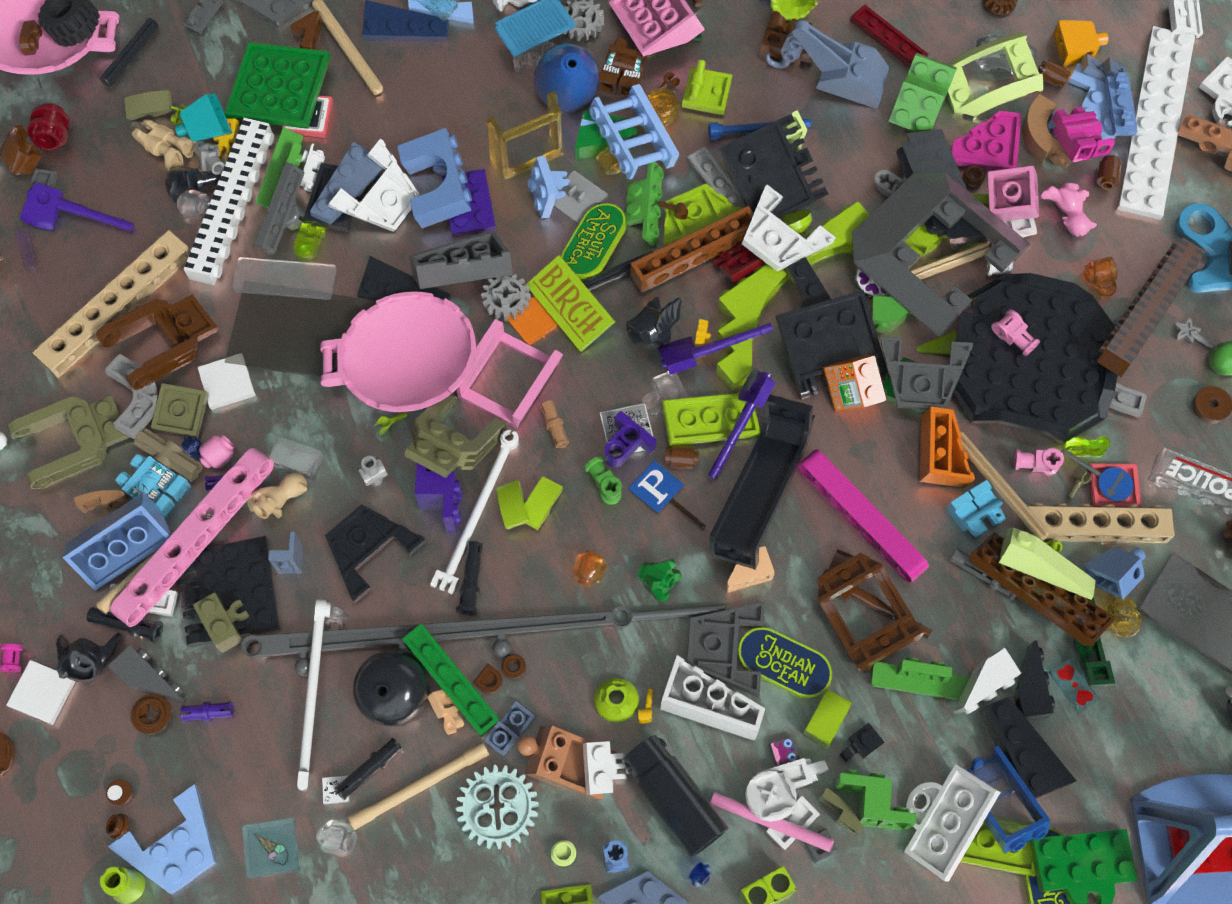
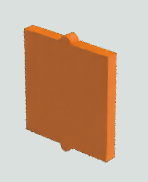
M535 296L528 301L529 308H523V316L517 313L516 320L512 316H508L507 320L528 345H532L540 338H545L546 334L558 327L556 321Z

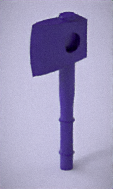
M36 182L33 188H30L27 192V200L20 216V220L46 230L54 229L60 210L88 217L97 222L100 221L130 232L134 230L135 226L134 223L124 219H119L101 213V211L98 212L63 199L64 192Z
M771 323L758 325L756 328L694 348L692 336L675 340L658 348L662 357L663 369H668L670 375L695 367L697 366L696 358L773 331Z
M754 367L748 376L737 399L746 404L708 476L717 479L755 407L763 408L776 384L771 379L772 375L764 371L761 372Z

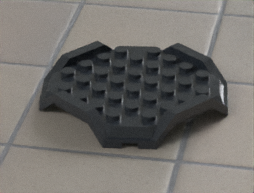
M1033 273L1002 275L967 295L972 299V302L960 315L955 342L973 343V347L952 396L953 398L956 397L962 406L961 410L971 424L999 423L1044 434L1064 445L1106 419L1115 393L1118 375L1097 361L1102 355L1099 352L1101 346L1106 340L1111 342L1112 339L1108 336L1115 328V325L1092 294L1076 283ZM1009 309L1017 312L1023 322L1028 325L1026 331L1034 339L1040 340L1035 349L1026 356L1023 355V351L1014 342L1009 345L992 330V324L999 322Z

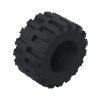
M45 0L38 13V22L58 45L68 47L69 45L75 46L77 43L80 44L91 36L90 34L96 30L95 27L99 24L100 14L90 0Z

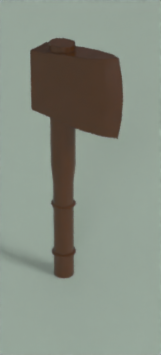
M837 549L829 569H825L823 574L854 556ZM859 584L836 597L846 603L851 596L870 608L887 615L892 620L896 621L899 619L892 607L859 588ZM917 622L924 633L923 636L928 639L932 630Z

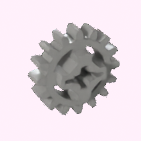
M569 0L567 1V7L564 6V8L571 15L577 27L563 34L569 33L570 39L576 36L577 41H580L581 37L588 41L590 35L595 38L596 31L601 32L602 25H604V11L600 10V4L594 5V0L589 2L586 0H574L573 3Z
M514 274L512 278L508 275L502 278L496 277L495 281L489 278V286L484 285L483 291L485 293H481L484 309L488 308V315L490 316L495 313V319L497 320L504 316L505 321L508 320V316H512L516 320L517 313L523 316V308L528 309V301L531 300L529 286L525 285L524 279L517 280V274Z

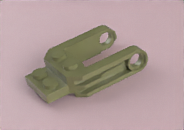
M453 394L429 406L415 419V426L411 434L413 443L406 448L404 455L445 478L457 466L461 470H472L500 441L501 434L507 428V422L496 417L471 441L463 434L444 426L442 422L445 416L457 402V397Z
M112 395L92 404H89L86 400L70 396L15 419L8 424L12 439H16L34 432L37 434L69 421L77 444L81 447L80 450L30 471L26 477L31 489L48 487L101 464L109 446L130 438L114 428V422L121 414Z

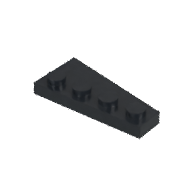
M372 256L369 257L357 293L358 299L375 303L386 296L403 292H426L443 300L445 298L449 301L451 300L449 293L436 287L420 289L413 276Z

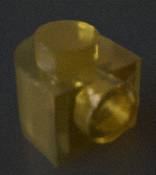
M609 147L601 151L596 157V162L606 175H616L621 171L619 162L615 155H612Z

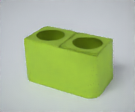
M827 689L804 731V736L828 750L851 707L852 701Z
M783 865L743 887L739 891V898L743 904H753L749 900V891L753 887L759 886L767 893V899L764 904H778L792 896L797 888ZM784 874L788 877L790 884L785 892H777L772 888L771 880L774 875Z

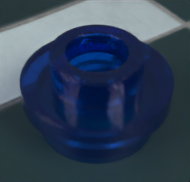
M186 436L184 442L181 443L183 449L193 458L201 455L199 452V448L202 445L201 441L195 436L192 438Z
M700 862L691 871L689 879L694 887H699L700 885L703 887L712 878V867L709 864L705 865Z

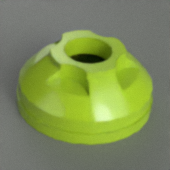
M809 210L792 212L779 218L801 236L806 234L812 222Z
M619 677L603 681L598 686L594 695V705L597 713L603 719L612 723H621L630 719L635 714L639 704L638 692L633 684ZM618 690L623 693L624 700L620 704H614L609 700V695L612 691Z

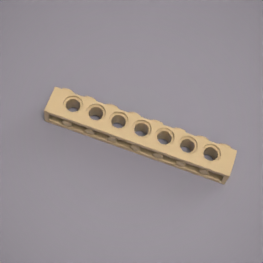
M169 230L164 235L159 236L152 246L142 251L132 264L127 265L122 270V273L106 284L103 290L97 295L92 296L83 308L74 312L63 326L58 327L54 331L53 335L46 341L41 342L36 350L32 352L34 356L59 379L98 343V340L95 338L98 329L136 309L187 262L190 254L188 246Z

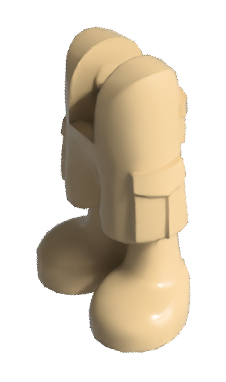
M145 119L141 122L143 128L149 132L148 134L138 128H135L131 134L137 142L143 145L146 151L157 157L163 155L165 167L168 171L182 168V155L191 158L196 154L193 149L196 142H192L190 137H177L174 130L165 125H159L153 120Z

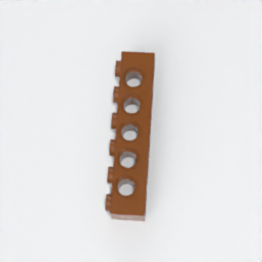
M747 206L632 262L630 268L631 278L639 291L643 293L718 256L724 251L726 252L734 248L735 244L740 241L743 242L754 213Z

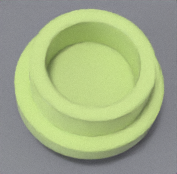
M560 840L553 845L551 858L558 866H569L576 858V848L570 841Z

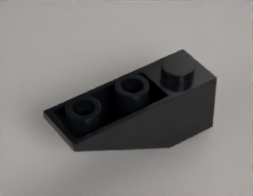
M1037 640L1027 647L1021 674L1019 675L1013 696L1014 704L1028 721L1048 718L1054 713L1053 710H1055V700L1048 690L1050 684L1047 671H1044L1042 663L1044 661V653L1042 648L1038 646Z

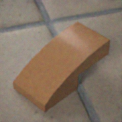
M118 490L94 491L73 498L76 506L82 513L100 506H104L108 512H111L130 501V498L124 491Z

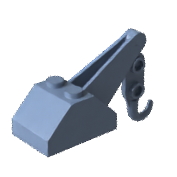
M798 20L795 22L793 32L787 35L782 46V61H774L770 58L769 54H766L765 59L770 66L786 68L790 62L800 57L804 48L820 69L816 89L875 109L881 101L889 66L876 48L858 42L840 44L814 28L808 22Z

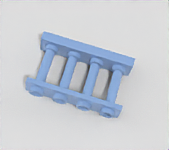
M640 84L632 86L627 99L603 106L599 97L593 99L589 109L590 116L596 121L601 136L606 139L612 155H615L619 162L620 170L622 173H625L628 180L633 179L639 166L658 160L663 162L666 169L674 167L680 154ZM630 107L636 117L613 123L608 113ZM640 125L646 132L644 135L623 141L618 131ZM649 142L654 146L656 152L634 159L628 150L629 148Z

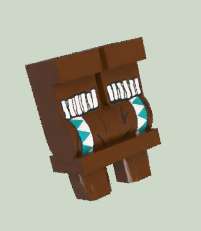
M616 38L614 44L609 45L602 70L599 72L597 91L616 95L618 90V96L627 98L629 92L624 88L631 89L632 86L637 84L641 86L647 65V55L643 56L636 44L634 50L629 49L625 39ZM604 83L613 85V87H607Z

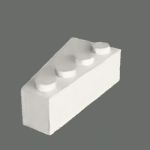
M677 655L662 698L660 710L755 741L765 708L741 693L732 691L718 679L714 680L704 674L703 670L696 666H691L684 661L685 659Z

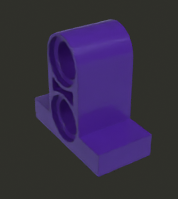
M620 411L614 418V426L619 431L605 446V462L610 467H620L639 447L650 454L656 448L657 439ZM633 434L637 438L634 440H627L625 436ZM612 451H618L621 453V455L618 457H612L609 453Z

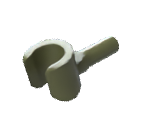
M1078 466L1073 472V476L1077 480L1067 495L1070 499H1073L1082 484H1086L1091 480V474L1082 466Z

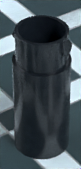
M653 735L637 745L622 759L624 771L627 774H632L638 782L636 784L691 859L728 831L729 827L675 756H671L668 752L666 742Z

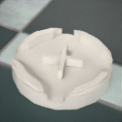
M768 770L752 777L746 788L745 797L747 807L753 815L761 820L773 822L782 820L790 815L795 808L797 793L794 783L788 776L777 773V771Z

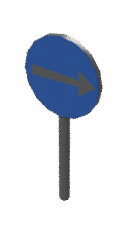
M1061 450L1062 454L1099 477L1098 488L1107 499L1123 501L1132 494L1134 488L1133 480L1125 470L1111 467L1101 473L1067 450Z

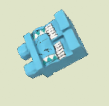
M136 454L130 463L137 470L132 477L126 472H122L115 480L130 499L145 492L160 509L164 519L176 507L173 501L179 504L192 488L189 482L182 476H178L152 457L148 456L146 458L139 454Z

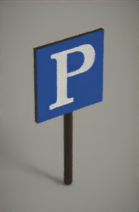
M656 461L628 488L629 491L657 514L671 502L702 529L706 527L704 523L673 499L684 487V484Z

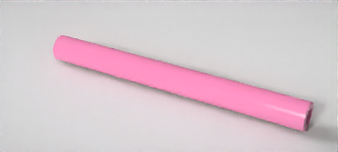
M716 792L712 796L711 804L825 851L830 852L834 840L783 819L773 822L761 820L753 815L744 803Z

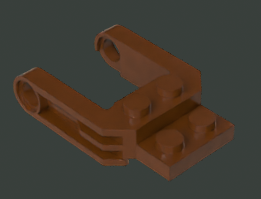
M193 294L174 304H168L167 301L155 299L102 326L96 332L95 338L103 348H108L152 325H157L158 331L171 349L144 362L143 366L131 372L129 376H126V381L133 390L142 389L193 362L197 354L198 342L218 332L216 324Z

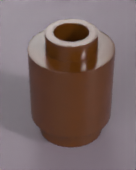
M1048 59L1047 62L1042 61L1038 68L1039 74H1043V81L1055 87H1063L1071 73L1066 70L1067 67L1051 59Z
M1107 155L1099 163L1097 184L1103 189H1113L1120 183L1122 164L1117 156Z
M672 445V447H666L665 465L671 466V468L693 469V465H698L699 451H694L695 446Z

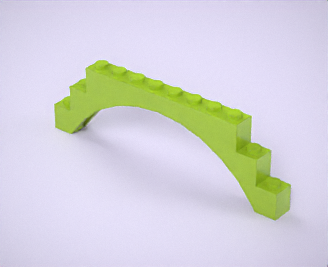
M859 202L852 206L847 205L835 218L832 216L824 222L822 227L836 238L831 245L806 257L810 265L843 252L853 251L852 233L870 216ZM923 224L905 243L920 256L924 257L941 244L944 235L938 237L937 234H929ZM816 228L812 229L806 235L805 239H807L816 230ZM768 264L766 266L761 265L754 271L753 275L748 278H742L733 289H727L720 294L717 308L728 321L718 328L717 340L756 328L767 304L777 291L790 280L785 272L787 267L776 271ZM753 338L724 348L728 354L723 355L717 361L716 374L732 393L744 385L752 372Z

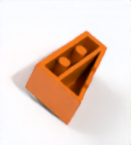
M931 406L921 416L920 482L965 488L975 480L973 472L970 471L967 462L968 454L963 449L961 443L962 435L954 410Z

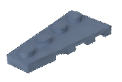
M354 142L352 143L310 210L311 216L332 224L343 212L330 208L328 204L341 188L355 199L365 192V188L372 181L375 182L380 177V173L384 169L367 156L371 151L370 149Z

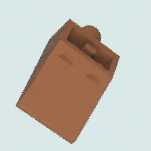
M552 725L540 726L536 740L529 735L522 736L518 740L517 749L519 753L524 756H530L524 775L598 800H602L604 794L586 795L583 743H592L591 741ZM610 749L611 754H616V751Z

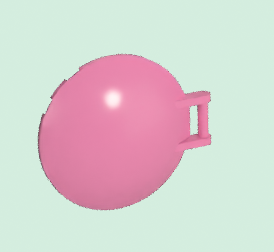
M0 0V70L16 74H44L68 67L81 59L88 51L113 52L115 50L116 42L114 38L116 25L119 23V14L113 11H99L100 18L98 19L99 24L95 27L96 30L80 44L77 43L75 46L69 45L68 47L60 46L41 27L42 37L39 39V49L35 55L25 56L21 51L19 42L23 22L35 20L39 24L38 13L45 0ZM100 24L107 25L105 38H98Z
M403 292L376 301L377 304L366 311L363 309L351 321L352 325L346 334L343 333L341 339L325 340L320 344V350L323 353L322 386L346 385L349 391L363 403L373 408L390 412L420 410L448 397L466 379L476 354L475 334L468 317L453 302L446 298L443 300L434 297L433 294L426 292ZM332 353H337L338 372L332 373Z

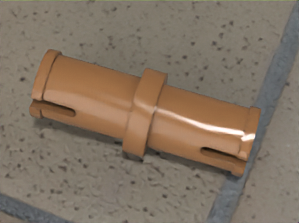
M554 401L543 402L539 406L546 420L545 427L551 433L555 448L567 446L570 442L562 426L564 424L563 419L559 418Z

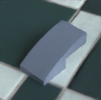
M1088 53L1081 58L1082 72L1105 81L1107 76H1115L1117 72H1126V67L1110 57L1104 63Z

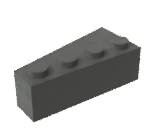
M494 230L409 255L413 278L420 289L513 275L510 251Z

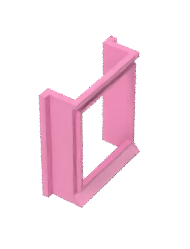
M495 319L476 347L472 368L466 379L457 388L458 398L518 429L520 422L559 364L563 354L557 350H554L551 356L505 333L503 322ZM500 342L545 365L515 413L470 389Z

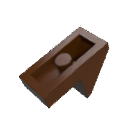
M313 11L290 25L293 37L300 39V48L316 50L323 25L320 12Z

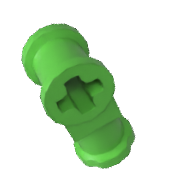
M601 456L595 457L584 466V469L595 480V486L601 493L602 501L608 505L617 504L621 499L622 483L618 478L614 477L611 470L606 469Z

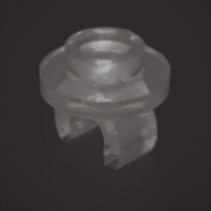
M330 607V617H325L328 618L324 624L325 630L331 628L332 621L338 624V630L344 629V620H347L349 615L344 612V608Z

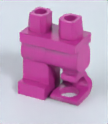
M1076 107L1070 115H1067L1064 109L1057 110L1052 118L1056 125L1052 133L1058 138L1071 162L1107 156L1115 144L1112 138L1102 140L1100 136L1102 125L1096 119V113L1094 111L1086 112L1083 107ZM1107 145L1104 150H1100L1101 147Z

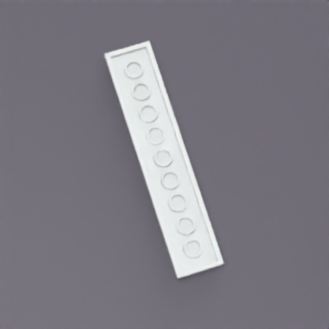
M1155 26L1150 31L1135 111L1138 132L1135 136L1130 137L1117 210L1161 220L1164 215L1193 51L1194 35L1172 33V30Z

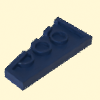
M365 0L363 40L448 42V19Z

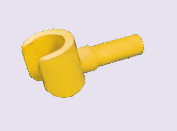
M648 689L645 709H638L639 724L652 721L651 704L653 689Z

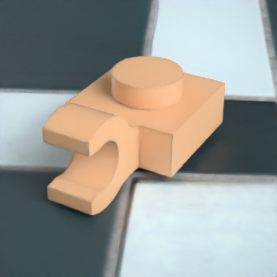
M443 689L432 692L428 696V700L438 719L444 717V730L448 735L456 733L457 728L464 726L462 718L457 713L459 709Z

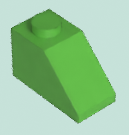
M873 296L871 300L870 313L878 333L892 332L912 316L892 297Z

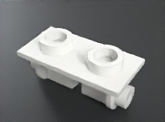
M311 144L308 151H303L301 163H304L301 170L305 174L300 186H303L307 192H312L318 174L313 172L312 169L318 171L321 162L323 163L325 160L323 151L312 150L314 144Z

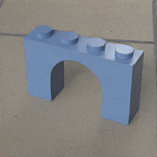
M443 128L397 146L401 164L409 175L432 166L447 168L446 178L437 189L410 199L414 218L421 228L471 211L469 202L472 201V196L469 189L465 187V183L468 181L465 172L460 167L463 165V161L459 152L456 151L459 145L454 134L450 135L447 128Z

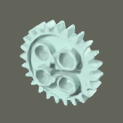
M494 765L493 772L490 773L484 767V775L481 776L478 772H474L476 780L472 781L467 778L469 788H460L465 796L457 797V801L463 804V806L456 808L457 812L463 813L458 818V822H466L462 830L463 832L471 830L468 838L472 840L478 837V846L487 841L488 849H491L493 843H496L498 849L501 850L502 843L506 842L507 846L511 848L512 839L521 843L519 835L522 833L528 836L529 833L526 827L535 826L530 818L538 817V813L532 811V808L538 807L539 803L531 801V799L535 798L537 793L529 792L533 786L532 782L524 785L526 775L517 778V769H514L509 774L506 765L502 772H499L497 765ZM495 785H499V801L501 806H504V808H500V830L496 829V813L491 808L496 804ZM509 787L517 791L516 796L510 800L503 797L504 790ZM483 789L491 791V797L487 801L478 800V793ZM509 813H514L518 816L517 822L511 826L505 824V816ZM483 815H490L492 817V823L488 827H481L479 825V819Z

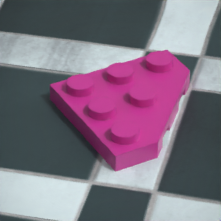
M1000 110L986 122L983 121L972 128L963 137L955 139L951 145V152L957 166H979L984 170L991 171L1017 168L1022 113Z

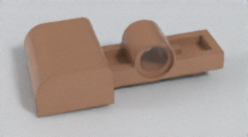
M1187 114L1178 131V136L1198 142L1200 149L1206 153L1215 154L1218 150L1228 153L1229 155L1224 167L1232 172V129Z

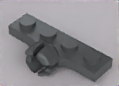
M285 162L255 246L268 254L275 255L285 228L296 230L303 225V222L298 218L299 216L304 218L305 212L301 206L296 204L295 199L305 172L293 163Z

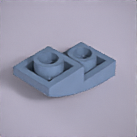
M515 701L484 741L502 756H505L537 715L519 701Z

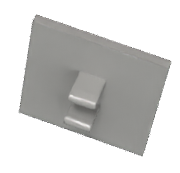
M573 170L566 178L570 180L569 185L563 186L561 190H558L565 191V196L555 200L553 207L579 224L586 212L592 207L601 204L608 196V193Z

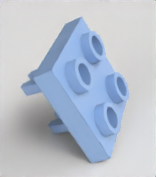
M545 156L536 157L534 166L531 168L530 179L527 181L528 189L534 196L535 210L539 211L541 219L550 217L555 200L564 197L566 194L565 191L558 190H561L563 186L569 185L570 182L569 179H563L567 176L566 171H550Z

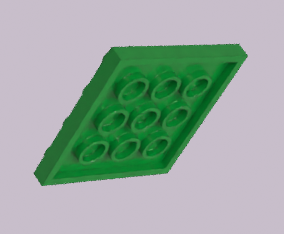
M248 42L224 113L226 118H235L241 121L244 118L273 125L308 129L330 62L331 55L329 51Z

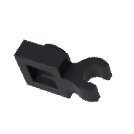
M867 723L848 738L852 745L843 750L839 755L845 763L858 753L864 759L885 742L872 725Z

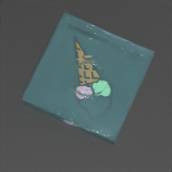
M294 818L242 826L247 879L299 871Z

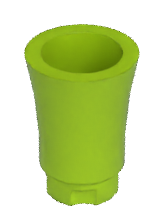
M114 866L106 869V872L100 877V886L115 901L129 904L139 899L143 894L145 878L134 867L123 868Z

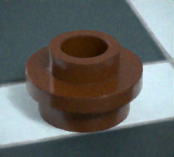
M970 166L965 169L962 178L966 185L978 187L983 184L985 174L979 166Z
M510 654L503 659L501 669L506 677L517 679L524 674L526 663L520 655ZM512 663H516L518 665V669L515 671H511L509 669V666Z
M122 813L118 815L113 814L106 824V833L113 839H120L129 830L128 816Z

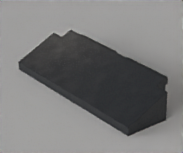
M942 129L906 133L908 142L901 143L902 147L896 151L906 180L913 173H946L968 191ZM934 215L924 223L929 234H937L938 237L947 234L951 250L986 238L963 217L950 229Z

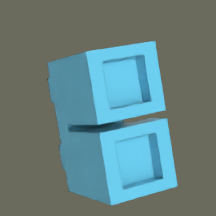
M988 480L950 502L946 509L963 532L968 530L976 539L988 530L982 520L988 518L991 524L996 527L1006 519L1000 508L1003 502L995 497Z

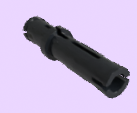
M391 738L377 752L373 751L367 761L338 786L334 787L336 793L340 794L343 800H346L351 793L379 769L383 770L386 767V763L403 750L400 744L396 745L397 741Z

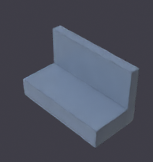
M290 531L289 550H269L268 560L278 574H302L304 546L295 531Z

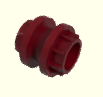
M44 103L32 110L27 134L37 147L44 150H54L66 143L71 121L61 106L53 103Z

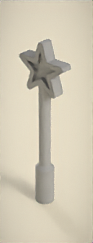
M1191 318L1185 324L1179 322L1174 324V327L1179 331L1176 340L1185 338L1192 344L1195 339L1210 349L1216 346L1198 335L1201 329L1192 326Z

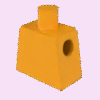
M1059 20L1053 32L1063 66L1080 63L1081 58L1086 53L1095 57L1100 45L1108 44L1107 32L1096 33L1092 21Z

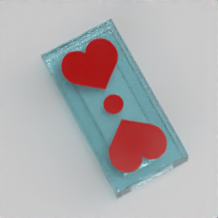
M1070 658L1048 672L1078 714L1100 700Z

